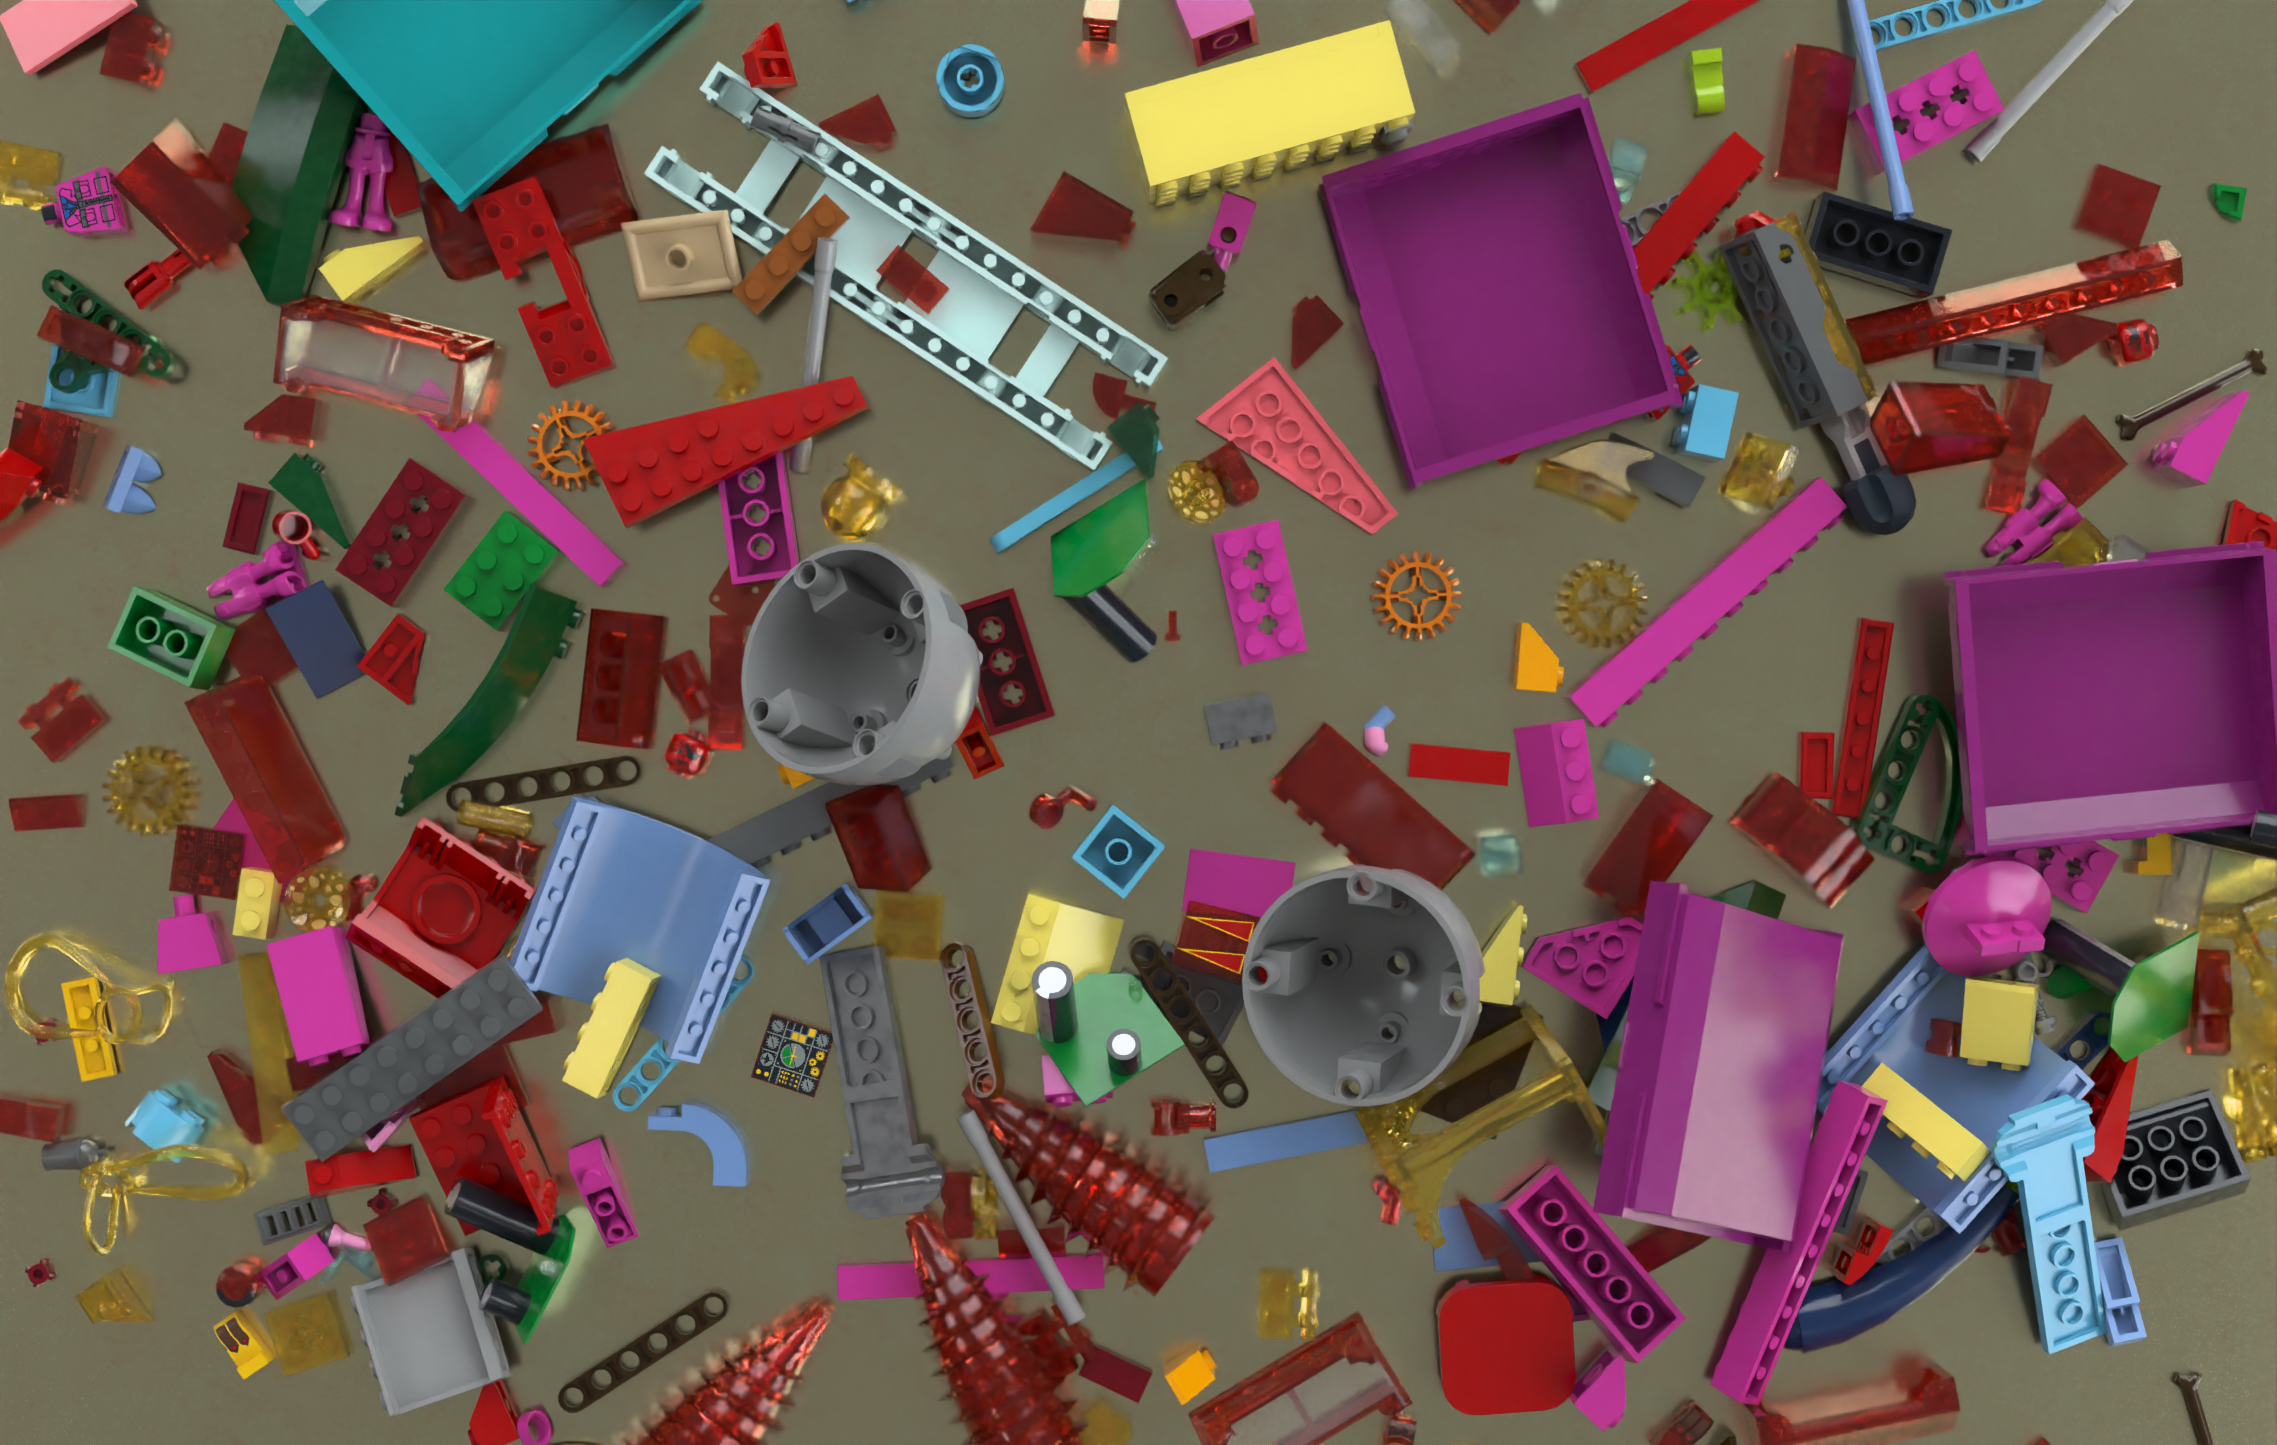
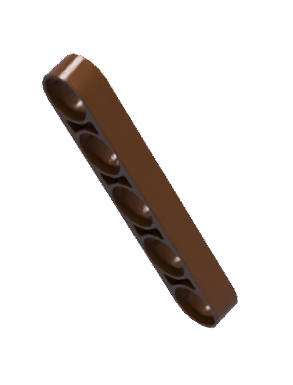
M951 943L943 949L940 960L970 1086L977 1097L989 1100L997 1099L1004 1091L1005 1078L975 956L969 947ZM961 950L963 961L959 967L954 968L952 956L956 951ZM968 981L971 985V991L968 997L962 999L959 995V989L962 983ZM976 1012L979 1020L978 1024L974 1029L969 1030L967 1018L971 1013ZM983 1043L986 1047V1055L981 1061H977L974 1052L976 1047ZM987 1075H991L994 1079V1085L991 1091L985 1093L982 1089V1082Z

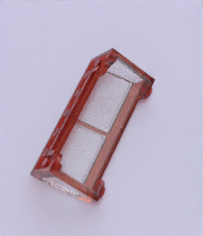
M312 294L281 305L273 383L283 385L285 390L293 393H304L306 388L317 387L430 416L431 422L437 425L438 430L456 432L459 428L470 424L494 353L495 339Z
M1358 1313L1188 1416L1202 1445H1319L1377 1409L1383 1415H1395L1413 1404L1361 1314Z

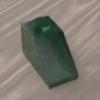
M1138 402L1111 423L1107 429L1146 478L1150 480L1155 475L1160 431L1156 422L1160 418L1148 403L1142 407Z

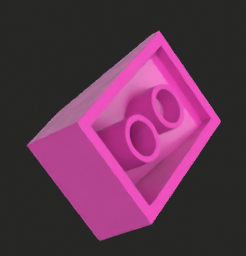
M2243 390L2224 395L2167 439L2165 444L2161 442L2152 457V460L2155 461L2152 471L2187 488L2206 484L2250 393Z

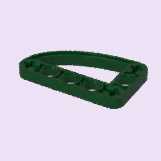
M1923 694L1913 695L1906 702L1853 827V836L1862 846L1926 873H1935L1945 864L1958 825L1963 799L1957 725L1947 708L1932 696ZM1925 702L1924 708L1928 710L1927 715L1919 716V711L1915 707L1917 704ZM1908 721H1917L1916 724L1923 725L1922 729L1918 726L1908 725ZM1934 723H1936L1945 748L1946 786L1942 812L1932 843L1892 825V822ZM1910 730L1916 736V744L1913 748L1906 749L1901 743V737L1904 732ZM1894 761L1900 762L1904 770L1903 775L1898 780H1893L1888 774V768ZM1880 792H1886L1891 800L1889 807L1883 811L1879 810L1875 804L1876 796ZM1870 812L1874 815L1884 816L1883 821L1875 820V817H1869ZM1873 824L1872 829L1876 831V836L1868 837L1867 839V833L1863 832L1864 827H1871ZM1901 835L1905 838L1907 846L1903 853L1896 854L1891 847L1892 840L1896 836ZM1915 849L1925 853L1931 851V856L1935 858L1933 864L1927 863L1925 865V859L1913 855Z

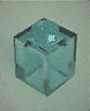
M1611 739L1600 770L1636 784H1642L1644 779H1650L1655 761L1651 760L1652 752L1616 739Z
M1513 833L1480 837L1483 871L1488 876L1494 878L1524 874L1521 842Z

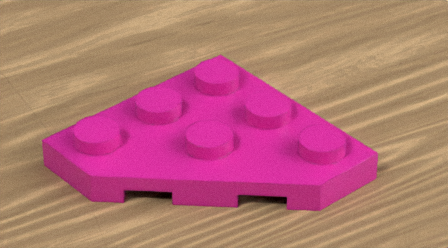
M1628 916L1540 937L1534 943L1521 967L1603 1018L1608 1019L1634 976L1643 924Z

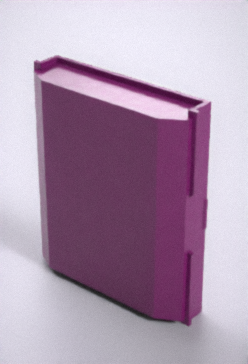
M1578 93L1321 176L1323 183L1318 184V188L1350 293L1358 297L1361 306L1359 314L1370 351L1375 353L1381 372L1377 382L1410 490L1424 487L1423 482L1663 407L1670 406V409L1684 406L1650 294L1644 293L1636 271L1638 263L1626 226L1622 225L1619 212L1623 207L1589 98L1583 99L1582 94Z
M2264 541L2151 551L2146 553L2144 559L2063 566L2060 561H2048L1943 572L1944 585L1950 586L1948 611L1963 811L1970 839L1969 841H1963L1964 855L2080 844L2081 841L2101 839L2120 841L2156 837L2160 833L2179 834L2252 826L2257 809L2277 814L2276 549L2264 548Z
M1650 882L1593 1212L1790 1252L1791 1243H1794L1835 1004L1845 944L1843 942V934L1806 929L1688 892V885L1682 883Z

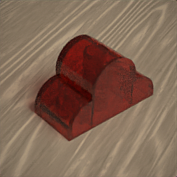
M1777 772L1732 821L1733 824L1829 910L1837 904L1875 861L1869 851L1861 845V839L1843 821Z

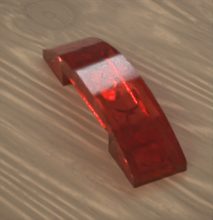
M2019 377L1998 439L1985 507L2013 514L2020 510L2027 482H2025L2041 417H2045L2053 387L2052 384Z
M710 615L709 649H711L708 748L742 750L744 705L741 675L745 652L744 616Z

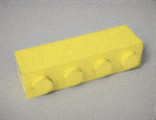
M624 958L616 963L613 962L609 966L604 980L607 981L602 993L599 992L591 1004L590 1010L594 1012L589 1022H585L578 1032L577 1040L580 1042L576 1051H572L564 1063L563 1069L566 1072L562 1081L596 1099L608 1094L662 975L629 958Z
M1881 1063L1862 1085L1867 1090L1888 1100L1882 1114L1889 1121L1886 1127L1900 1139L1906 1135L1914 1142L1911 1147L1925 1159L1931 1155L1939 1161L1936 1167L1951 1180L1956 1175L1963 1182H1966L1991 1152L1982 1141L1884 1063Z

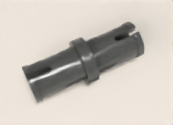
M758 106L750 124L752 127L778 137L777 141L781 143L787 141L812 154L821 137V133L795 123L794 118L789 116L784 118L761 106Z

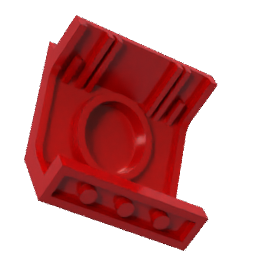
M423 816L415 826L410 841L367 908L352 921L345 938L436 998H439L497 957L533 901L536 890L523 878L515 877L503 869L497 861L486 858L474 850L468 842L457 839L448 833L442 825L437 822H431Z

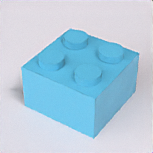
M1701 384L1689 389L1687 394L1684 393L1682 396L1684 406L1679 408V413L1684 414L1681 426H1676L1672 439V445L1677 446L1675 454L1712 463L1725 459L1739 393Z
M1112 804L1072 854L1071 858L1124 899L1166 846Z

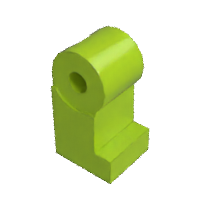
M1722 49L1691 51L1686 57L1696 115L1724 112L1725 95L1722 84L1724 83L1721 64L1723 62Z

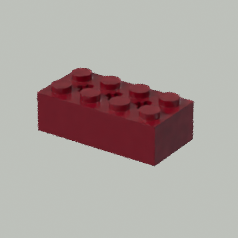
M409 458L335 570L390 607L399 608L472 497L422 463ZM427 498L428 500L425 502V504L429 505L427 511L420 510L417 512V501ZM406 526H408L409 528L407 529V532L410 533L409 538H401L399 540V534H397L398 529L400 527L405 528ZM389 553L390 557L388 560L392 561L390 567H380V556H386Z
M1014 588L960 605L967 618L968 634L973 638L978 650L983 655V661L980 665L978 698L990 735L994 736L1055 716ZM989 621H993L995 626L1001 625L1002 632L997 633L999 638L995 640L983 634V629L987 628L986 623ZM999 653H1003L1005 657L1012 658V664L1008 665L1009 670L1006 672H1002L1000 667L995 668L993 666V661L998 660L996 655ZM1012 684L1015 689L1021 688L1023 696L1018 697L1020 701L1016 704H1013L1011 699L1005 700L1003 695L1004 692H1008L1006 687Z

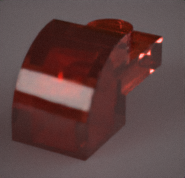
M1095 372L1093 398L1103 415L1117 422L1121 409L1127 411L1126 417L1145 422L1146 416L1153 418L1156 402L1127 395L1125 391L1128 381Z

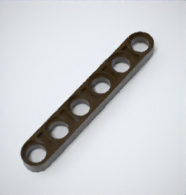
M620 756L461 782L452 785L448 789L446 802L453 811L464 813L629 786L640 780L643 774V767L641 762L633 756ZM624 761H630L636 767L635 777L631 780H624L618 774V767ZM592 766L600 768L603 772V780L596 786L588 784L585 779L586 770ZM557 772H564L570 778V785L564 791H558L553 787L552 778ZM525 777H531L537 783V791L532 796H525L519 790V783ZM493 782L501 784L504 789V796L498 802L489 800L486 795L487 787ZM459 788H465L471 794L470 804L466 807H459L454 803L453 795Z
M1141 937L1136 939L1129 948L1131 961L1184 1042L1217 1097L1228 1108L1236 1109L1243 1106L1249 1094L1246 1084L1161 949L1150 938ZM1142 944H1149L1154 949L1153 958L1148 962H1140L1136 959L1135 951ZM1159 972H1167L1171 975L1172 983L1165 990H1158L1153 985L1154 976ZM1177 1000H1184L1189 1004V1012L1183 1018H1176L1171 1013V1006ZM1195 1028H1202L1207 1033L1205 1043L1200 1046H1194L1188 1040L1189 1033ZM1220 1056L1223 1058L1224 1068L1220 1073L1212 1074L1207 1071L1206 1063L1210 1057ZM1229 1084L1241 1086L1242 1095L1237 1101L1230 1102L1224 1097V1090Z
M719 1290L706 1292L573 1378L561 1388L558 1394L560 1407L569 1413L582 1411L710 1328L726 1316L729 1310L728 1297ZM717 1297L722 1301L723 1311L720 1314L711 1315L706 1311L705 1301L708 1298ZM688 1315L694 1319L695 1329L692 1332L683 1333L678 1329L677 1319L680 1316ZM655 1333L664 1335L667 1339V1347L662 1351L653 1350L649 1345L651 1335ZM627 1351L636 1353L639 1358L638 1367L635 1369L625 1368L621 1363L623 1353ZM597 1370L607 1371L611 1376L610 1385L605 1388L598 1387L593 1381L594 1372ZM570 1388L579 1389L583 1394L582 1403L577 1406L568 1404L565 1399V1392Z

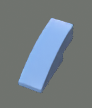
M2119 1237L2095 1242L2107 1327L2106 1336L2109 1347L2142 1341L2147 1335L2138 1306L2140 1299L2123 1238Z

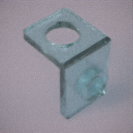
M1616 138L1609 166L1614 179L1620 178L1628 183L1629 187L1626 190L1617 191L1621 201L1630 202L1641 177L1648 148L1622 138Z
M346 1247L339 1253L319 1282L324 1285L329 1281L343 1260H346L374 1281L378 1280L383 1272L373 1265L374 1260L368 1254L361 1250L355 1252L351 1248Z

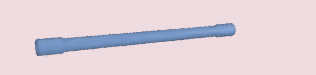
M1847 0L1889 186L1888 194L1895 220H1905L1914 215L1909 188L1905 183L1865 1Z

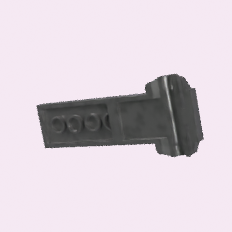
M884 945L822 955L819 957L853 1152V1154L847 1155L841 1160V1180L845 1182L847 1187L845 1203H847L850 1212L863 1214L864 1220L929 1210V1204L940 1198L945 1176L943 1167L934 1157L931 1147L926 1143L918 1144Z

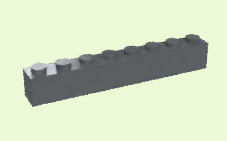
M951 756L944 760L935 758L921 766L913 775L894 782L877 785H844L828 782L707 841L734 854L757 869L771 862L768 856L779 850L782 856L801 848L798 841L808 836L811 837L812 841H815L830 834L831 832L828 827L839 821L844 827L861 819L858 812L868 807H871L872 811L876 812L890 805L891 803L888 798L901 793L902 797L905 798L921 790L918 783L931 778L934 784L950 776L949 769L955 765Z

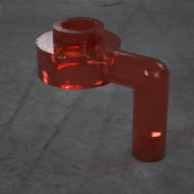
M1068 786L1055 797L1048 793L1038 796L1031 804L1029 817L1039 827L1050 829L1061 820L1064 806L1070 801H1074L1088 811H1093L1096 808L1097 801L1075 786Z

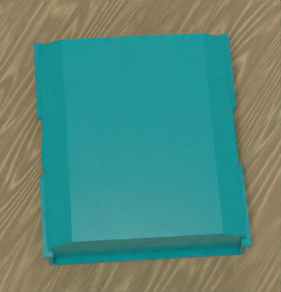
M702 0L271 1L274 4L277 3L453 200L451 203L461 213L472 203L474 198L482 195L548 137L547 127L561 115H567L598 88V83L607 75L616 77Z

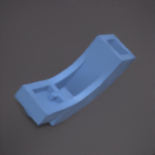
M685 1101L682 1104V1114H677V1108L660 1107L657 1108V1113H651L648 1116L647 1130L686 1131L697 1135L707 1144L713 1157V1186L746 1187L749 1184L750 1168L746 1144L736 1126L724 1114L708 1105L694 1101Z

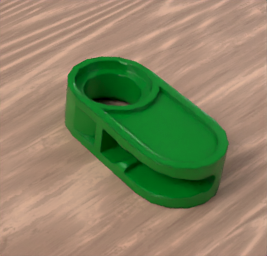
M2061 965L2054 967L2052 973L2044 977L2043 981L2044 989L2050 996L2063 1000L2094 987V985Z

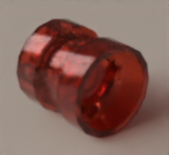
M1931 1018L1929 1026L1932 1032L1931 1038L1926 1041L1924 1051L1957 1058L1959 1046L1956 1039L1961 1036L1962 1024L1939 1018Z

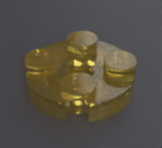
M974 1173L971 1185L972 1210H974L975 1220H978L973 1221L975 1239H997L998 1226L997 1219H994V1210H998V1192L995 1190V1186L988 1173Z

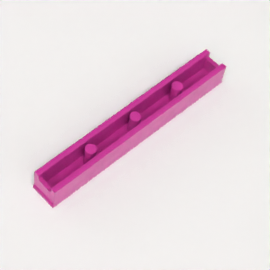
M428 378L420 390L406 403L598 586L604 587L621 568H625L626 562L433 380Z

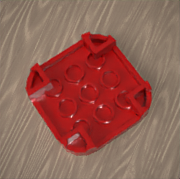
M1534 1275V1279L1469 1283L1467 1279L1455 1282L1456 1285L1445 1293L1441 1301H1438L1436 1312L1438 1317L1440 1380L1445 1397L1452 1407L1464 1414L1479 1416L1545 1411L1557 1408L1564 1403L1574 1389L1576 1372L1573 1312L1567 1293L1561 1286L1543 1275Z

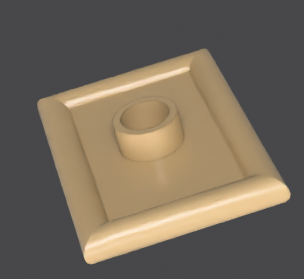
M727 209L621 223L638 301L734 289L742 281Z

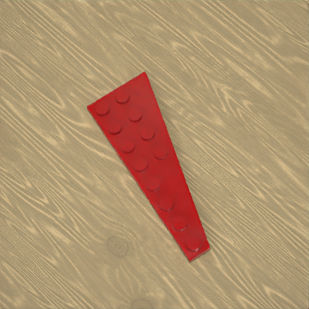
M853 376L592 436L583 441L624 526L628 529L869 407Z

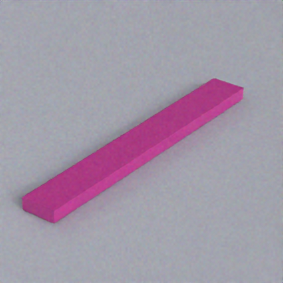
M1103 1253L1052 1256L1067 1286L1071 1290L1105 1288ZM1033 1257L837 1265L838 1300L1051 1291Z

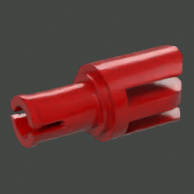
M182 244L180 248L162 262L158 260L150 261L122 284L138 308L143 310L174 287L173 282L175 280L173 278L191 264L197 262L191 251Z

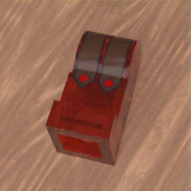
M1233 440L1196 463L1203 474L1209 470L1212 471L1223 488L1222 495L1229 505L1240 507L1257 496L1259 492L1258 482Z
M1691 1402L1678 1414H1675L1649 1443L1651 1445H1694L1710 1430L1714 1421L1695 1402Z

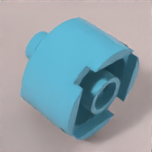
M974 44L960 46L947 53L942 58L937 69L936 81L943 103L957 115L969 118L985 116L998 105L1003 96L1005 81L1001 64L994 54L985 47ZM971 74L976 75L978 85L973 84L971 88H967L963 78L969 79Z
M157 1089L155 1092L150 1090L124 1124L126 1127H133L135 1125L136 1127L132 1131L134 1135L162 1155L166 1150L171 1154L173 1153L174 1155L170 1160L179 1163L203 1133L204 1128L202 1125L205 1119L191 1109L182 1111L178 1108L176 1104L179 1100L164 1089L161 1091Z

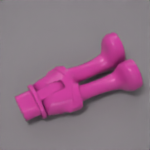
M361 113L360 128L355 127V131L360 133H355L351 146L346 151L345 165L350 167L348 195L343 207L330 212L329 222L340 225L361 226L362 196L366 174L370 175L369 201L367 212L363 217L362 227L391 232L392 221L385 214L383 195L386 173L392 172L394 158L391 155L388 138L391 137V133L386 132V125L377 115Z

